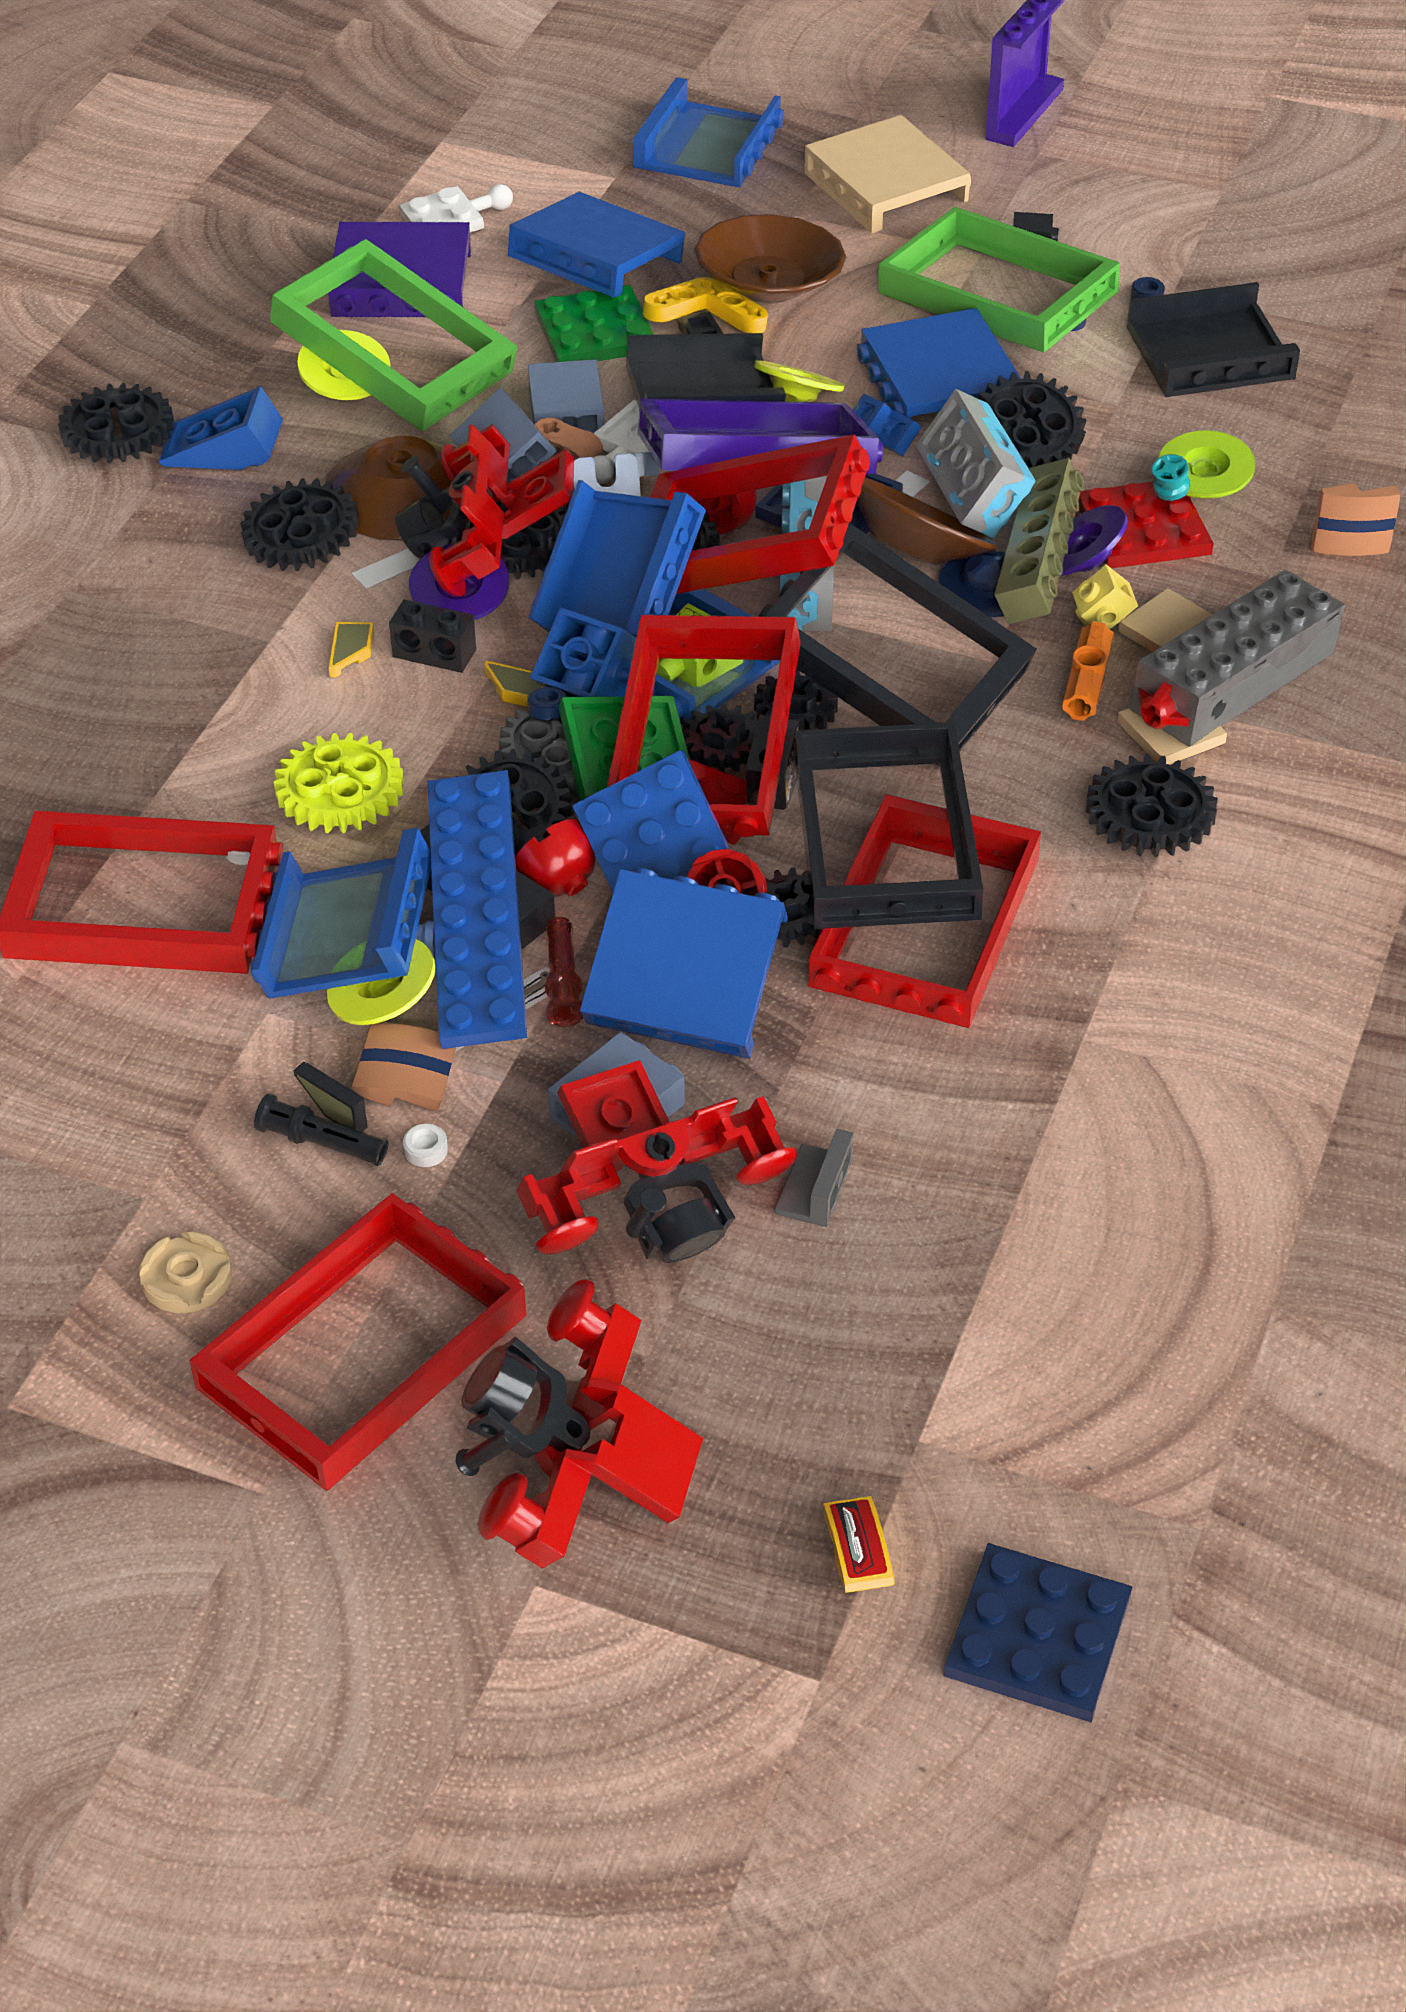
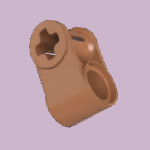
M544 418L535 424L557 450L551 457L565 449L575 460L583 457L593 458L601 455L603 452L600 439L590 431L571 426L556 418Z

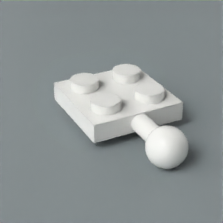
M496 184L490 188L487 195L469 200L462 190L455 186L444 188L440 192L425 197L413 198L409 202L400 204L399 208L401 217L405 222H469L471 233L484 228L483 217L478 211L490 207L496 210H505L511 205L513 194L506 185Z
M635 400L594 433L600 439L603 450L609 452L606 456L599 455L593 457L598 484H605L612 479L616 455L649 452L638 435L639 407Z

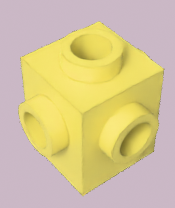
M1107 565L1082 582L1072 592L1078 607L1075 609L1076 615L1086 626L1095 621L1105 623L1110 630L1138 607L1130 583Z

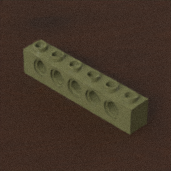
M1070 458L1029 468L1036 482L1029 494L1019 504L994 594L1008 624L1050 614L1053 600L1057 597V584L1059 576L1063 573L1062 564L1065 554L1068 553V540L1070 533L1073 532L1075 512L1079 509L1080 493L1084 489L1082 475L1079 470H1074Z

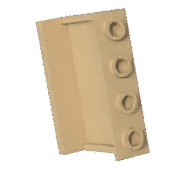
M902 115L805 145V174L871 234L882 230L883 212L949 190L964 203L968 202L969 187L971 185L970 173Z

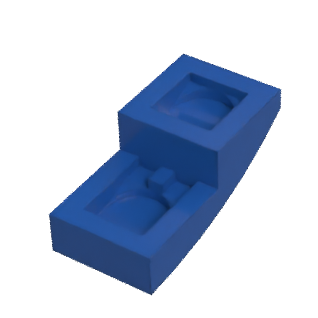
M864 393L853 409L879 437L883 447L902 457L922 428L913 419L892 410L885 403Z

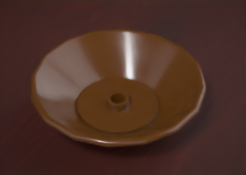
M773 214L743 215L718 222L700 235L694 248L699 266L714 279L749 299L767 303L783 302L826 284L841 273L846 260V254L840 240L825 228L800 218Z
M415 436L385 438L343 457L327 474L325 483L332 481L334 488L343 486L344 492L351 494L359 515L360 525L355 528L356 533L377 540L403 541L396 526L395 516L397 512L409 506L412 501L426 497L427 494L408 472L401 471V467L409 458L418 456V463L442 490L447 489L452 482L446 475L440 456L442 448L446 444ZM451 506L443 513L446 520L450 514Z
M867 477L864 478L861 494L856 502L872 535L892 547L935 565L993 552L998 549L996 541L981 532L962 525L957 518L885 484Z

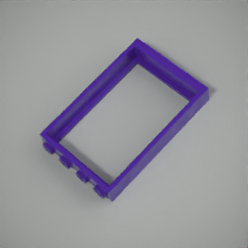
M639 399L638 435L661 470L675 471L855 434L861 447L869 455L870 467L866 474H876L877 462H881L883 457L882 441L879 440V437L847 403Z

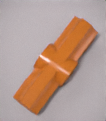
M1092 621L1090 625L1081 629L1077 649L1073 653L1071 673L1062 710L1067 712L1071 719L1085 721L1086 718L1096 714L1100 693L1104 688L1106 668L1114 639V632L1109 630L1105 623Z

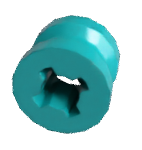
M1177 454L1163 455L1153 463L1154 491L1163 500H1178L1189 491V467L1187 461L1182 456Z

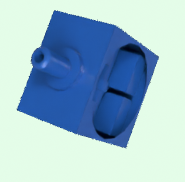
M560 607L530 678L542 687H554L565 692L566 697H625L636 638L623 628Z

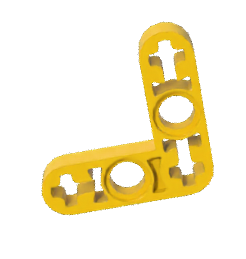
M695 278L649 293L644 297L642 313L650 321L667 322L706 309L745 333H763L766 330L768 311L714 278Z

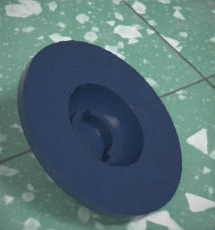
M993 551L947 562L940 572L939 583L987 616L1002 617L1004 614L994 594L1006 553Z

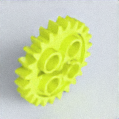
M333 733L330 741H325L321 736L316 737L317 744L315 745L303 741V751L289 750L290 759H281V769H275L276 780L274 781V788L279 808H284L286 817L295 816L296 825H301L308 821L309 830L311 831L319 825H324L325 833H329L333 826H339L340 831L346 833L347 826L352 824L358 830H362V821L365 820L375 825L377 824L376 814L389 816V806H398V796L403 795L402 785L404 784L399 757H393V750L391 748L383 750L382 741L380 740L369 745L367 735L355 741L353 733H349L344 740H339L338 735Z

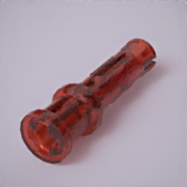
M565 917L552 918L546 924L550 975L545 981V993L550 998V1002L546 1007V1015L550 1023L559 1027H570L578 1024L583 1019L580 1012L582 1002L579 1000V995L582 992V980L575 973L572 939L573 925L572 922L568 923L569 919Z

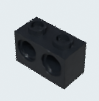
M404 599L389 621L392 657L463 673L476 651L473 614Z

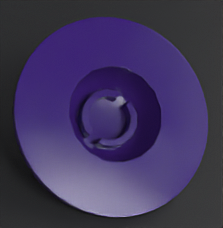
M1114 505L1101 506L1088 510L1074 518V528L1069 536L1068 553L1064 556L1062 564L1063 573L1061 576L1077 571H1091L1111 555L1113 547L1123 536L1128 524L1127 515L1122 508Z
M454 544L445 545L442 548L446 550ZM430 552L416 563L409 578V590L413 601L473 614L474 620L490 614L499 607L509 589V573L501 558L500 568L479 580L474 575L465 579L466 592L465 595L459 597L449 595L435 579L429 563Z

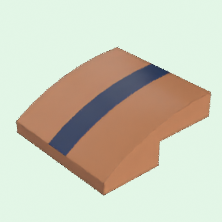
M1356 483L1322 488L1320 490L1310 548L1313 552L1343 556L1389 553L1401 498L1400 491L1395 485L1360 491Z
M371 1024L350 1089L364 1098L391 1107L395 1097L436 1112L442 1102L456 1047L442 1049L439 1032L431 1029L403 1024Z

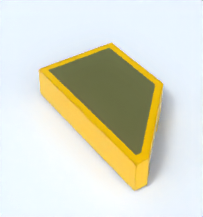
M336 622L329 662L330 677L335 678L341 675V669L353 662L359 664L371 657L375 633L373 622Z
M487 660L484 663L486 677L492 680L498 695L504 702L528 707L529 694L536 689L543 688L530 678L533 672L531 670Z

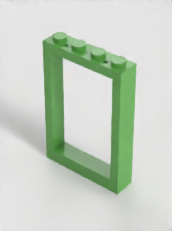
M953 207L879 263L877 277L879 280V294L937 315L977 308L994 335L1045 353L1118 292L1120 262L958 207ZM960 245L1075 286L1041 314L1035 316L919 274L955 246Z
M367 239L353 247H349L345 252L332 260L324 262L322 266L312 272L302 275L297 281L285 288L279 289L272 296L271 323L422 432L513 372L517 345ZM361 272H364L473 349L475 353L422 388H419L306 306Z

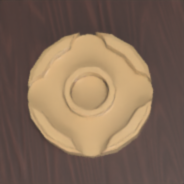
M193 1231L181 1233L182 1237L170 1240V1236L158 1240L145 1252L139 1264L141 1289L150 1303L161 1310L178 1314L197 1312L213 1305L226 1293L232 1280L231 1261L224 1245L210 1235Z

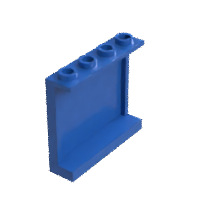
M577 192L510 224L508 256L615 298L622 294L625 273L658 256L679 264L682 263L685 231L585 193Z
M977 308L861 329V343L857 344L858 360L860 364H864L867 368L871 383L877 385L882 402L887 403L892 410L908 418L940 411L955 389L978 399L979 393L985 392L989 382L996 385L999 376L1009 381L1011 372H1015L1018 378L1022 379Z
M578 480L528 618L549 633L561 607L623 628L637 638L641 615H669L706 509L687 493L674 492L672 500L595 491L583 480Z
M634 868L633 872L620 869L580 1009L585 1022L589 1025L750 1059L754 1046L752 1031L781 922L786 923L788 918L784 902H779L780 900L777 897L767 893H756L755 896L740 894L737 889L722 884L714 885V888L701 886L695 880L683 876H675L673 880L661 878L655 872L644 868Z

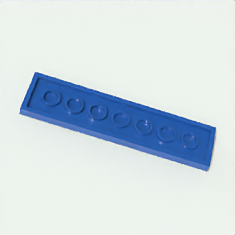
M508 770L429 780L427 785L439 1040L442 1049L527 1038L511 790Z

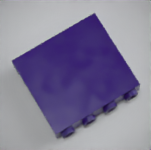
M1026 0L992 38L985 140L1014 147L1062 92L1064 78L1047 74L1052 15L1065 0Z
M339 222L333 258L345 252L349 247H353L367 239L463 307L467 258H471L469 222ZM361 272L328 293L331 317H426L364 272Z

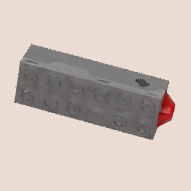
M1284 570L1140 659L1130 710L1141 716L1150 727L1161 729L1190 747L1217 727L1223 726L1333 654L1345 604L1332 597L1329 593L1304 581L1298 575Z

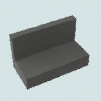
M836 1129L829 1149L801 1144L796 1161L792 1166L775 1208V1214L825 1227L828 1226L852 1164L853 1132Z

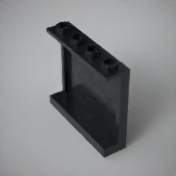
M1258 282L1130 299L1127 329L1165 398L1296 379L1300 349L1296 343H1281L1257 304Z
M763 333L628 335L626 368L638 407L639 399L785 402L786 393L783 387H773L768 373L754 367L755 361H764L762 357Z

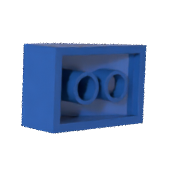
M259 386L173 423L174 430L170 431V438L166 441L159 462L163 467L242 470L252 465L255 467L261 466L271 457L283 418L262 387Z

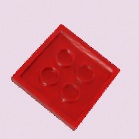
M1154 481L1084 490L1080 493L1078 503L1081 514L1093 508L1114 505L1122 508L1127 515L1128 524L1123 536L1113 547L1111 555L1103 561L1105 565L1113 569L1212 555L1214 543L1190 496L1185 495L1173 501L1163 500L1155 494Z

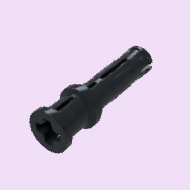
M270 1093L261 1099L255 1113V1130L263 1133L270 1130L288 1136V1140L295 1144L309 1141L374 1163L376 1166L381 1165L387 1154L389 1144L387 1139L314 1116V1111L310 1107L300 1105L298 1108L278 1101L277 1096Z

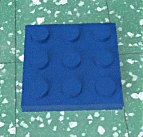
M682 750L572 805L612 892H614L620 869L633 872L634 868H644L655 872L658 877L673 880L675 876L687 877L693 867L692 864L704 854L712 850L730 849L686 754Z

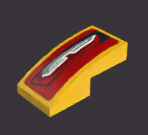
M872 1496L823 1503L824 1519L834 1545L835 1564L845 1593L894 1585L892 1565Z

